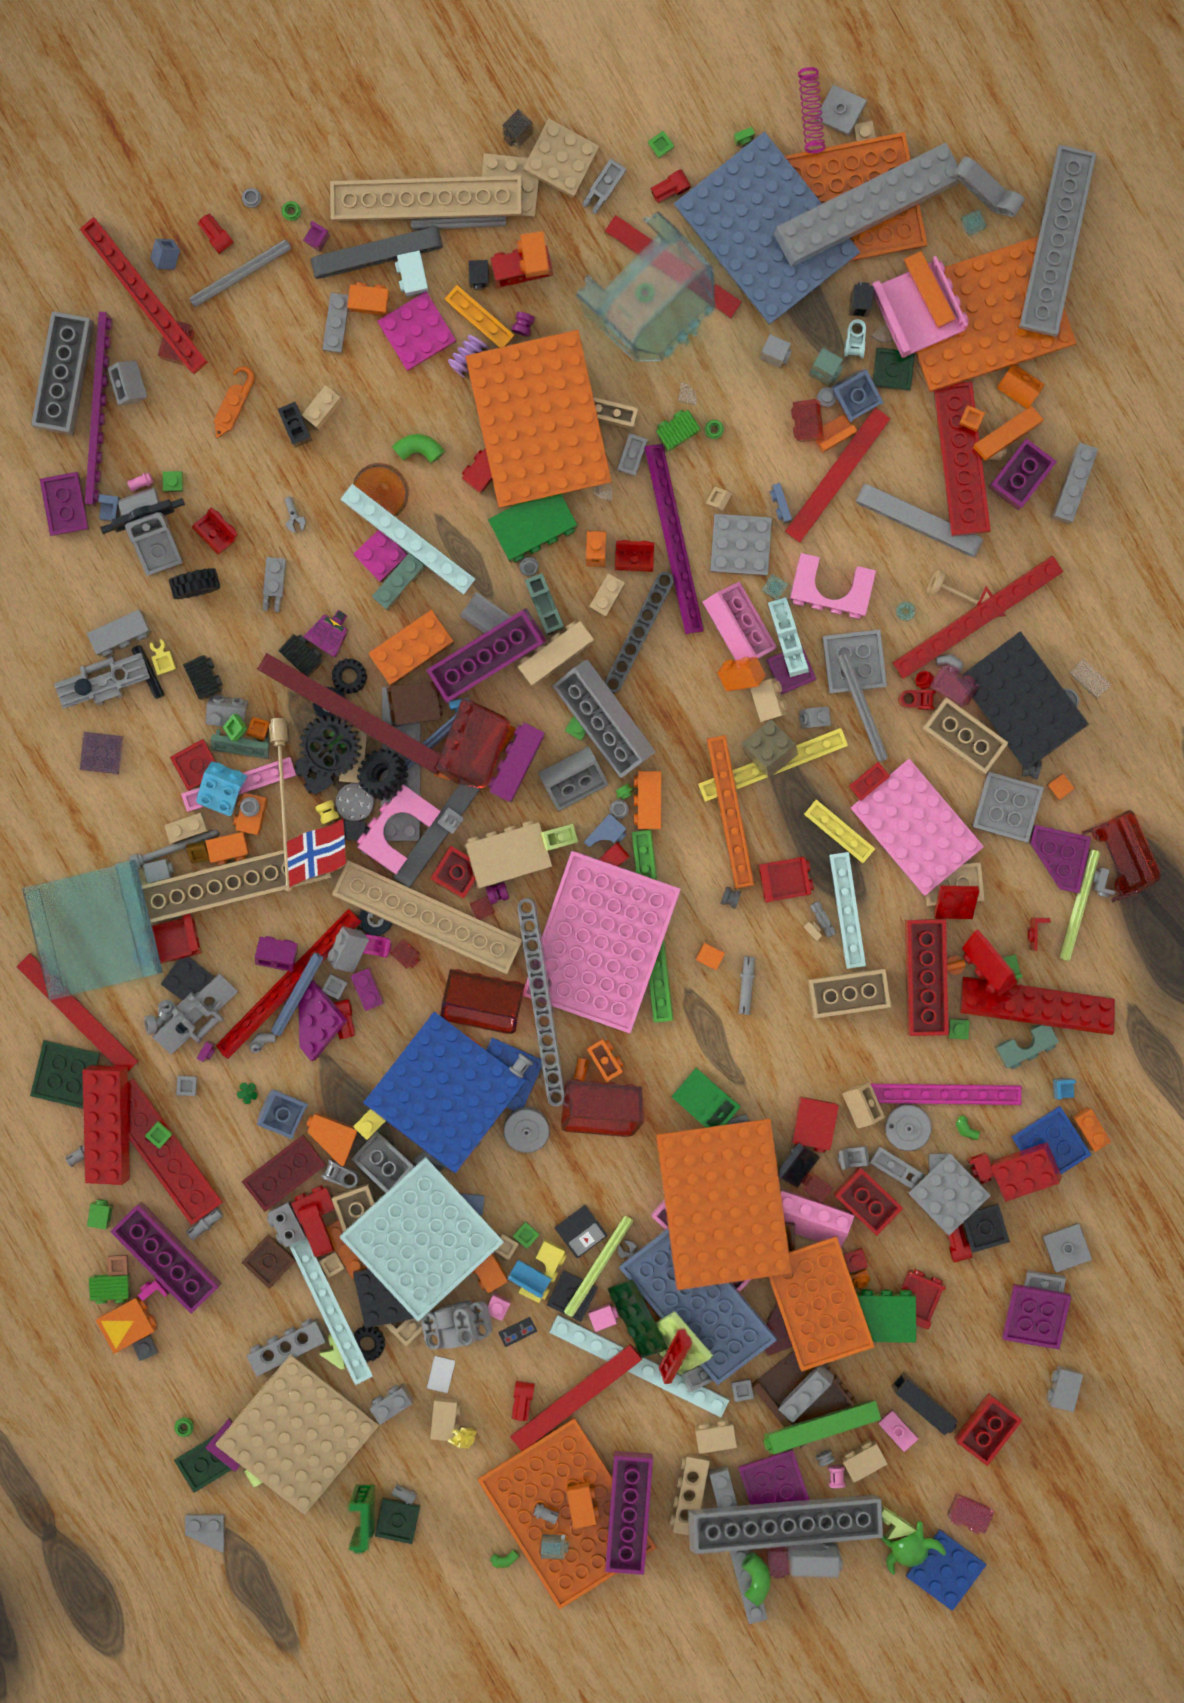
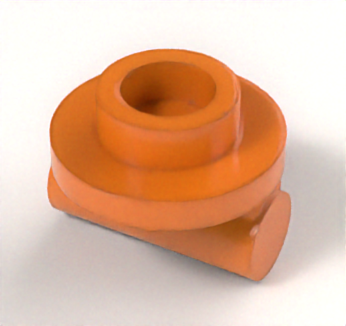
M951 956L947 959V972L952 975L960 974L964 967H966L965 960L959 956Z
M867 1269L850 1275L855 1288H864L871 1280Z

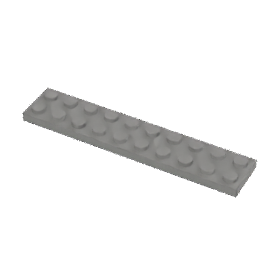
M1063 145L1057 147L1019 324L1020 329L1054 337L1058 335L1096 153Z

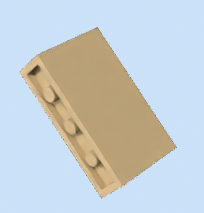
M533 820L522 823L523 827L518 829L515 826L505 828L504 833L497 834V831L485 834L486 838L480 840L478 836L467 839L468 843L464 844V848L467 850L474 873L476 889L552 867L548 851L545 849L539 822L534 824Z

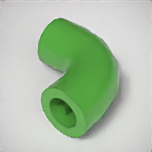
M423 434L407 435L391 446L403 461L414 453H420L432 464L445 453V450L438 442L430 436Z
M751 1552L746 1556L741 1565L752 1578L751 1585L744 1593V1596L759 1608L770 1591L771 1576L768 1566L755 1552Z

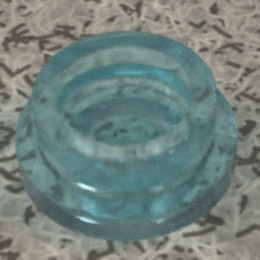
M902 602L897 606L896 614L899 619L908 621L914 617L915 607L910 602ZM903 608L909 610L908 615L902 613Z

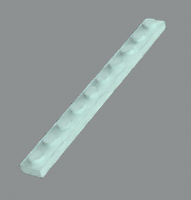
M559 1314L549 1333L606 1361L625 1348ZM642 1357L638 1364L628 1370V1372L719 1417H722L730 1401L729 1398L704 1386L689 1392L682 1376L678 1373L671 1384L664 1385L659 1370L660 1364L646 1357Z

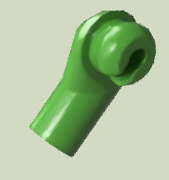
M959 1116L956 1121V1127L960 1135L978 1140L980 1131L969 1127L966 1116Z
M513 1549L506 1557L494 1554L490 1561L495 1568H507L520 1555Z

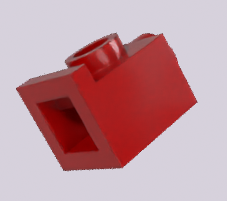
M985 1152L967 1158V1162L970 1165L973 1164L970 1169L974 1178L977 1177L981 1184L991 1181V1177H994Z

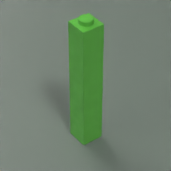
M869 1400L856 1404L853 1407L850 1406L765 1433L763 1443L765 1449L769 1450V1453L776 1454L879 1421L881 1417L876 1401Z

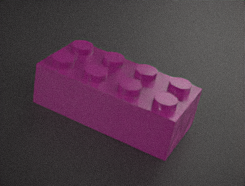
M523 723L522 726L518 725L514 733L516 739L514 743H509L505 751L508 755L505 761L501 759L497 767L499 773L496 778L492 777L488 785L491 788V793L511 803L545 736L544 732L526 723Z

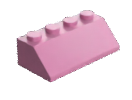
M740 581L703 601L707 612L710 614L735 660L743 657H757L759 659L777 648Z
M780 1188L785 1223H795V1234L818 1242L837 1236L840 1248L842 1247L854 1219L852 1212Z

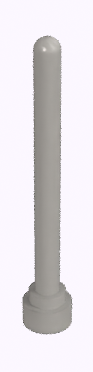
M214 829L145 855L129 856L131 865L134 870L140 869L145 862L184 849L186 844L217 837L219 831Z

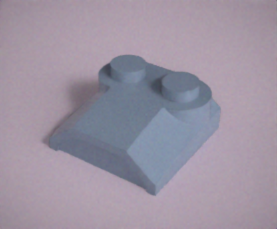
M867 369L851 374L832 387L833 393L849 422L884 403Z
M272 1089L261 1108L257 1125L293 1139L295 1130L306 1107H308V1103L284 1094L280 1090Z

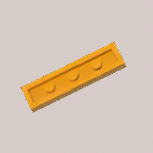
M458 285L444 299L498 348L507 346L515 337L511 331Z

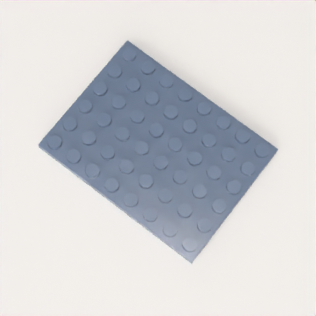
M765 131L674 203L676 209L769 325L860 254L858 248L848 239L791 268L773 233L777 226L822 203Z

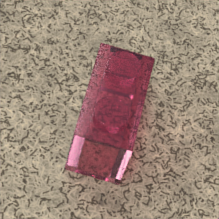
M953 665L941 666L930 685L960 706L968 705L979 685L974 683L975 679L968 675L963 676L959 673V669Z
M956 1493L947 1514L953 1524L958 1526L963 1524L976 1534H979V1532L985 1534L994 1511L986 1505Z
M787 1547L766 1548L770 1576L784 1578L785 1575H789Z

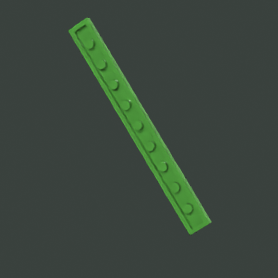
M652 830L632 832L636 873L658 880ZM663 939L649 979L654 1023L674 1020L665 939Z

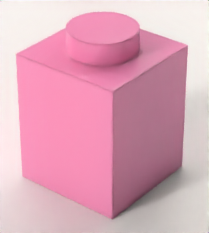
M493 1292L487 1305L490 1316L502 1321L511 1300Z
M610 1303L588 1312L595 1332L617 1324L616 1318L619 1317L616 1307H611Z

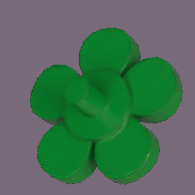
M245 1082L240 1084L239 1087L242 1091L237 1092V1097L243 1099L244 1104H250L251 1099H257V1092H253L256 1089L255 1084H247Z

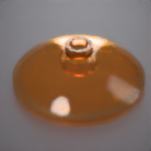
M385 463L369 464L362 468L354 479V486L394 517L399 515L408 503L409 487L407 481L391 465ZM383 484H385L388 487V489L383 488Z

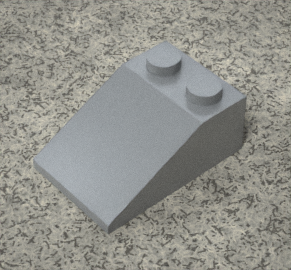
M378 1131L370 1137L351 1159L385 1193L416 1166Z

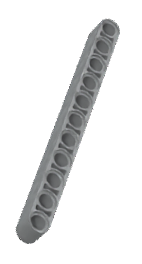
M524 898L518 904V916L547 1099L552 1106H560L566 1098V1088L537 904L532 898ZM524 902H529L532 905L530 912L523 910L522 904ZM527 921L534 923L535 929L533 931L526 929L525 923ZM530 940L537 942L538 948L536 950L529 948L528 942ZM533 959L539 960L541 967L538 969L533 968L531 961ZM536 978L542 979L544 986L541 988L536 987L534 980ZM539 997L545 998L547 1005L540 1006L537 1003V999ZM542 1016L548 1017L550 1024L543 1025L540 1022V1018ZM543 1036H551L553 1039V1043L546 1044L543 1040ZM546 1055H554L556 1062L549 1063ZM549 1074H557L559 1080L557 1082L551 1081ZM559 1092L562 1099L559 1101L554 1100L552 1093Z

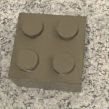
M769 720L742 742L744 754L768 778L798 755L796 743L772 720Z

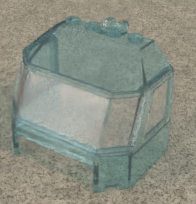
M659 212L654 213L651 219L648 216L643 218V221L658 236L618 277L603 290L587 275L584 280L587 283L585 288L579 289L576 295L584 315L635 362L662 361L665 357H670L678 344L684 343L687 345L690 342L687 338L689 333L694 336L698 334L696 329L701 325V320L705 316H710L716 306V279L713 266Z

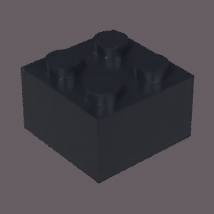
M999 1204L977 1209L963 1222L972 1253L1010 1242Z

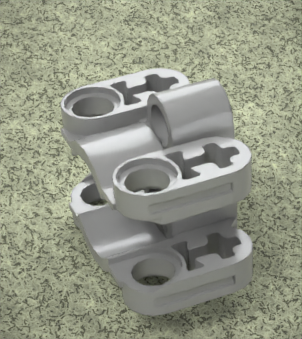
M472 1300L447 1305L437 1311L427 1313L421 1319L425 1342L430 1349H447L471 1345L474 1341L483 1340L492 1333L489 1309L483 1301L472 1304ZM480 1324L485 1327V1334H481L479 1331ZM432 1335L437 1336V1345L432 1342Z

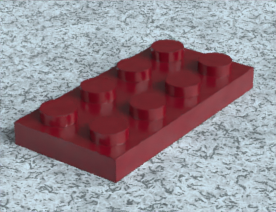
M301 1135L245 1178L242 1183L263 1211L266 1212L326 1166V1163L306 1137Z

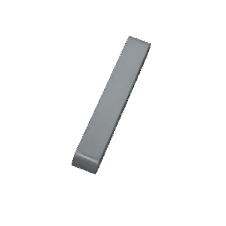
M863 484L855 501L871 511L974 558L983 542V539L975 534L951 537L949 522L867 484Z

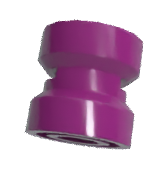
M518 311L516 314L517 321L513 324L512 331L529 337L531 333L530 327L534 324L535 317Z
M504 881L496 886L490 885L486 887L491 905L496 904L499 900L505 901L509 899Z

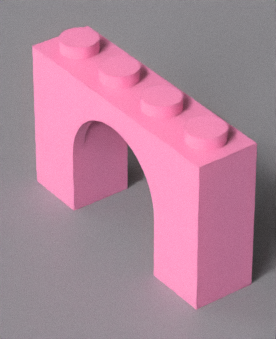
M800 554L789 600L793 601V604L798 606L809 604L812 605V609L820 611L826 608L831 610L830 613L841 615L842 612L848 613L849 617L854 619L866 616L876 570L857 566L849 593L841 599L831 600L823 597L815 585V576L820 557Z
M403 784L401 786L403 790L401 792L398 790L396 792L397 796L392 797L389 803L384 802L379 810L382 812L378 818L374 817L369 823L368 827H370L368 833H363L357 840V843H359L357 848L394 874H397L407 858L389 846L384 838L383 829L388 818L399 812L408 813L427 827H430L441 812Z

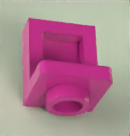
M365 934L369 941L363 953L387 958L391 951L390 939Z
M156 1279L152 1283L149 1281L140 1288L142 1292L138 1296L144 1301L156 1289L164 1297L170 1292Z

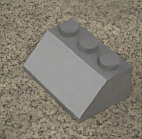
M589 746L538 773L558 811L609 785Z

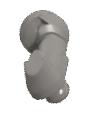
M163 1000L159 1003L157 1018L154 1015L144 1017L145 1029L148 1035L155 1034L158 1029L163 1027L164 1023L166 1024L171 1019L172 1010L176 1007L172 1001Z

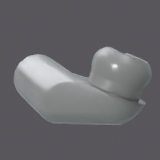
M950 654L936 657L937 666L949 665L954 673L962 672L963 662L956 656Z
M273 1033L257 1034L250 1043V1050L253 1053L260 1052L265 1043L276 1042V1035Z

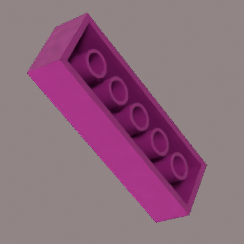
M525 608L426 671L447 703L547 640L528 609Z
M142 1201L110 1231L190 1314L222 1284Z
M614 1451L606 1572L644 1575L653 1467L652 1453Z

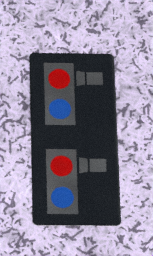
M528 1317L500 1331L499 1335L505 1347H508L536 1333L537 1329L531 1317Z

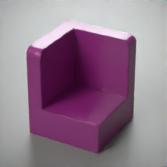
M311 221V228L303 241L320 252L330 234L328 230Z

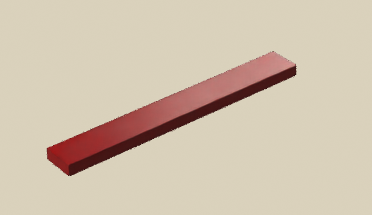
M617 215L614 216L606 228L605 233L730 319L741 305L742 301Z
M876 407L785 530L786 534L799 543L803 540L891 418Z
M32 953L17 966L115 1066L128 1067L129 1072L139 1062Z
M630 1343L514 1432L510 1438L521 1451L528 1448L638 1364L642 1357Z

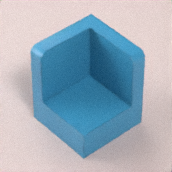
M1053 1079L1054 1098L1057 1100L1074 1098L1076 1079Z

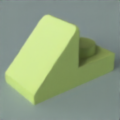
M573 824L541 832L546 851L578 842Z
M330 1334L328 1335L329 1344L333 1348L320 1350L319 1354L338 1368L345 1369L344 1360Z
M882 1505V1521L887 1525L892 1523L886 1533L887 1539L903 1537L916 1532L912 1524Z

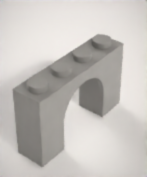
M828 1542L786 1546L787 1560H790L792 1576L839 1577V1571L843 1570V1560L841 1559V1554H839L837 1543Z

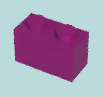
M271 936L259 937L255 953V965L293 972L298 953V944L291 940H276Z
M371 968L351 975L365 1011L385 1003Z

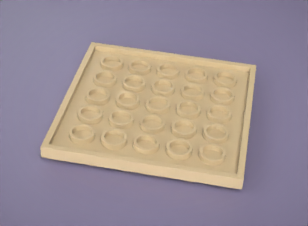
M290 1354L215 1445L305 1515L378 1428L379 1423Z

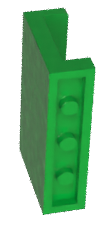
M562 494L516 504L488 519L509 562L514 561V563L521 561L524 558L523 555L529 552L534 554L540 551V546L546 543L548 545L554 544L558 541V537L562 535L567 537L576 532L575 528H577V523Z
M871 1289L856 1292L873 1342L916 1343V1293H912V1290H900V1293H892V1290L888 1289L881 1290V1293L873 1292Z
M356 1485L349 1502V1511H360V1527H355L349 1544V1551H353L356 1554H362L369 1550L375 1532V1485Z

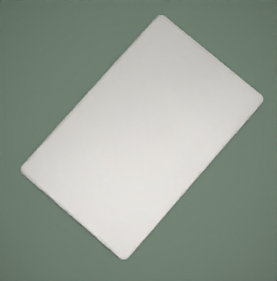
M434 1356L427 1388L448 1393L455 1361Z

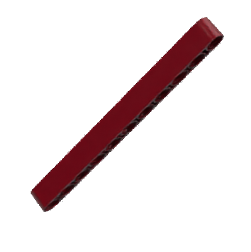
M266 653L257 670L335 716H340L342 720L347 719V723L353 724L354 727L434 774L438 775L447 761V758L272 655Z

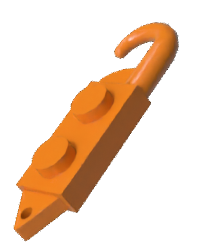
M240 366L233 372V375L240 371L246 372L247 380L244 386L235 384L229 387L213 421L217 438L228 431H232L246 402L255 379L254 373L249 367Z

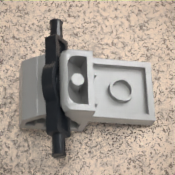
M155 487L118 500L122 516L112 519L111 524L101 526L103 535L114 530L116 533L126 530L131 543L133 542L146 576L183 563L169 529V521L166 516L175 512V508L185 505L183 498L172 502L170 499L161 502Z

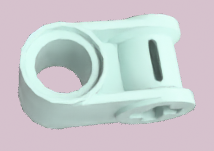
M853 320L848 326L844 348L845 357L855 355L864 358L866 325L862 320ZM859 325L862 332L860 334L853 333L852 326Z

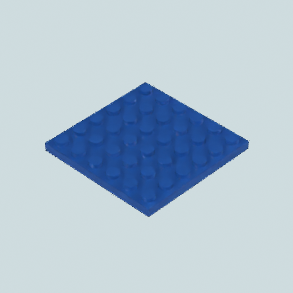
M433 1012L363 1104L456 1174L525 1084L526 1080L515 1075L509 1070V1067L436 1012Z

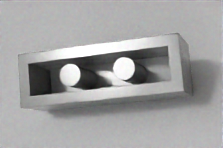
M137 610L87 633L96 655L106 657L114 653L113 650L118 647L123 649L130 646V642L133 640L141 641L147 638L148 634L152 631L143 611Z
M823 1365L817 1366L782 1400L778 1410L793 1423L832 1384L834 1375Z

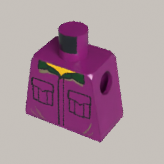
M337 610L332 619L324 614L305 634L304 638L334 658H337L349 631L342 626L347 615L340 610Z

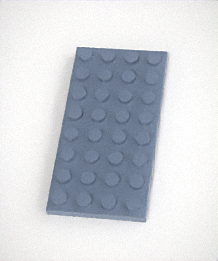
M668 1228L619 1266L620 1270L629 1280H634L641 1295L661 1318L675 1311L713 1356L700 1365L717 1385L777 1341L775 1334L731 1282L682 1290L676 1289Z

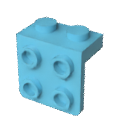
M212 761L204 772L196 802L231 816L239 791L246 782L248 775Z

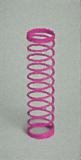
M806 67L798 72L799 84L801 85L799 88L802 100L801 106L803 107L801 112L803 114L802 120L804 121L803 128L805 129L803 134L806 136L804 138L806 143L805 151L808 153H819L826 148L825 141L822 139L806 142L807 137L816 139L824 136L822 132L805 134L806 130L820 131L824 128L822 125H812L805 128V123L818 124L823 121L822 118L816 117L820 116L822 111L814 110L822 106L820 103H811L803 106V101L817 102L821 99L820 96L802 98L803 94L816 95L821 91L814 88L820 85L818 81H812L819 78V70L814 67ZM805 71H816L815 74L800 75ZM801 80L810 81L804 83L803 85L801 84ZM809 83H818L815 86H805ZM802 87L812 88L805 90L804 92H802L801 90ZM811 90H818L816 93H805ZM813 97H818V98H819V99L813 100V101L806 100V99L813 98ZM810 105H820L819 107L808 108ZM804 108L813 110L807 113L803 112ZM812 112H821L817 115H808ZM804 116L815 117L807 121L804 120ZM814 119H820V120H821V121H819V122H808V121L814 120ZM818 126L822 127V128H820V129H815V130H814V129H809V128L818 127ZM814 134H823L822 136L811 137ZM810 146H823L816 150L807 149Z

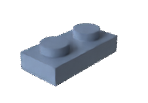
M774 484L771 487L772 491L769 492L772 501H776L778 509H776L778 520H782L783 524L791 522L792 518L781 484Z

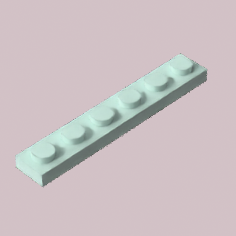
M849 852L831 854L829 858L846 969L866 966Z

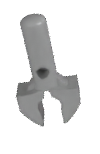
M292 497L285 498L290 515L289 521L285 523L287 528L296 534L293 527L295 520L300 523L301 530L303 531L306 526L305 517L297 515Z
M624 1240L630 1247V1252L624 1251L618 1245V1254L622 1259L624 1257L630 1258L635 1254L637 1245L633 1241Z

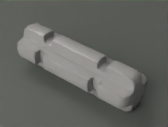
M817 901L811 904L810 907L815 912V917L821 928H824L826 937L835 935L836 931L833 926L831 927V922L825 911L822 910L823 907L820 902Z

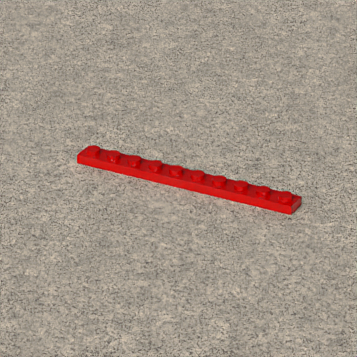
M95 217L91 218L80 228V231L190 372L196 374L208 363L206 358Z
M1050 556L893 661L892 664L901 678H906L1062 574L1063 570L1055 557Z
M348 909L295 963L293 972L287 971L217 1043L216 1047L225 1058L229 1059L291 995L314 953L320 954L324 961L328 957V953L332 949L336 936L342 926L356 929L362 921L352 910Z

